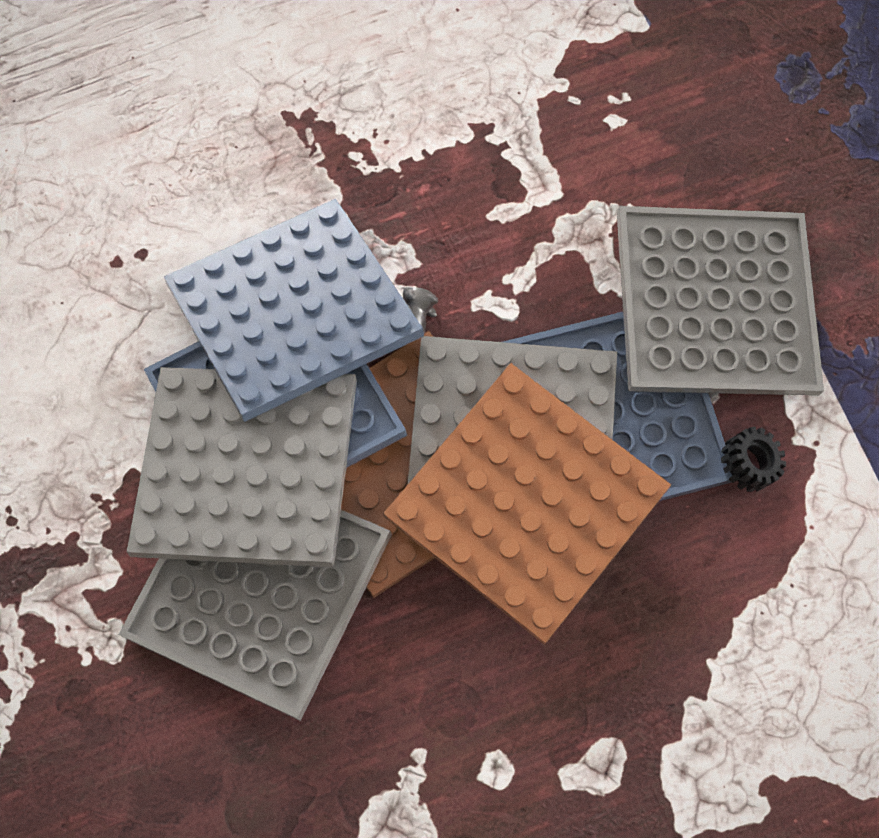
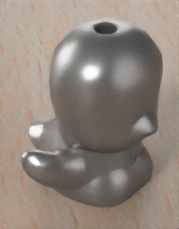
M406 288L403 290V299L425 333L426 315L430 317L437 316L433 306L438 303V298L432 292L423 288Z

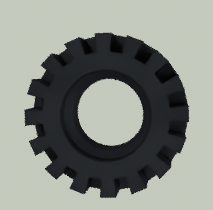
M756 427L746 428L727 440L726 446L721 450V453L725 454L721 457V463H727V466L723 468L725 474L730 472L732 476L729 480L732 483L738 481L737 487L741 490L746 488L747 492H753L754 490L757 492L779 480V477L783 476L785 472L782 469L786 467V461L781 460L785 456L784 450H778L777 447L781 446L779 441H772L774 437L772 433L769 432L764 435L765 429L763 428L757 430ZM747 450L752 452L757 458L759 469L749 460Z

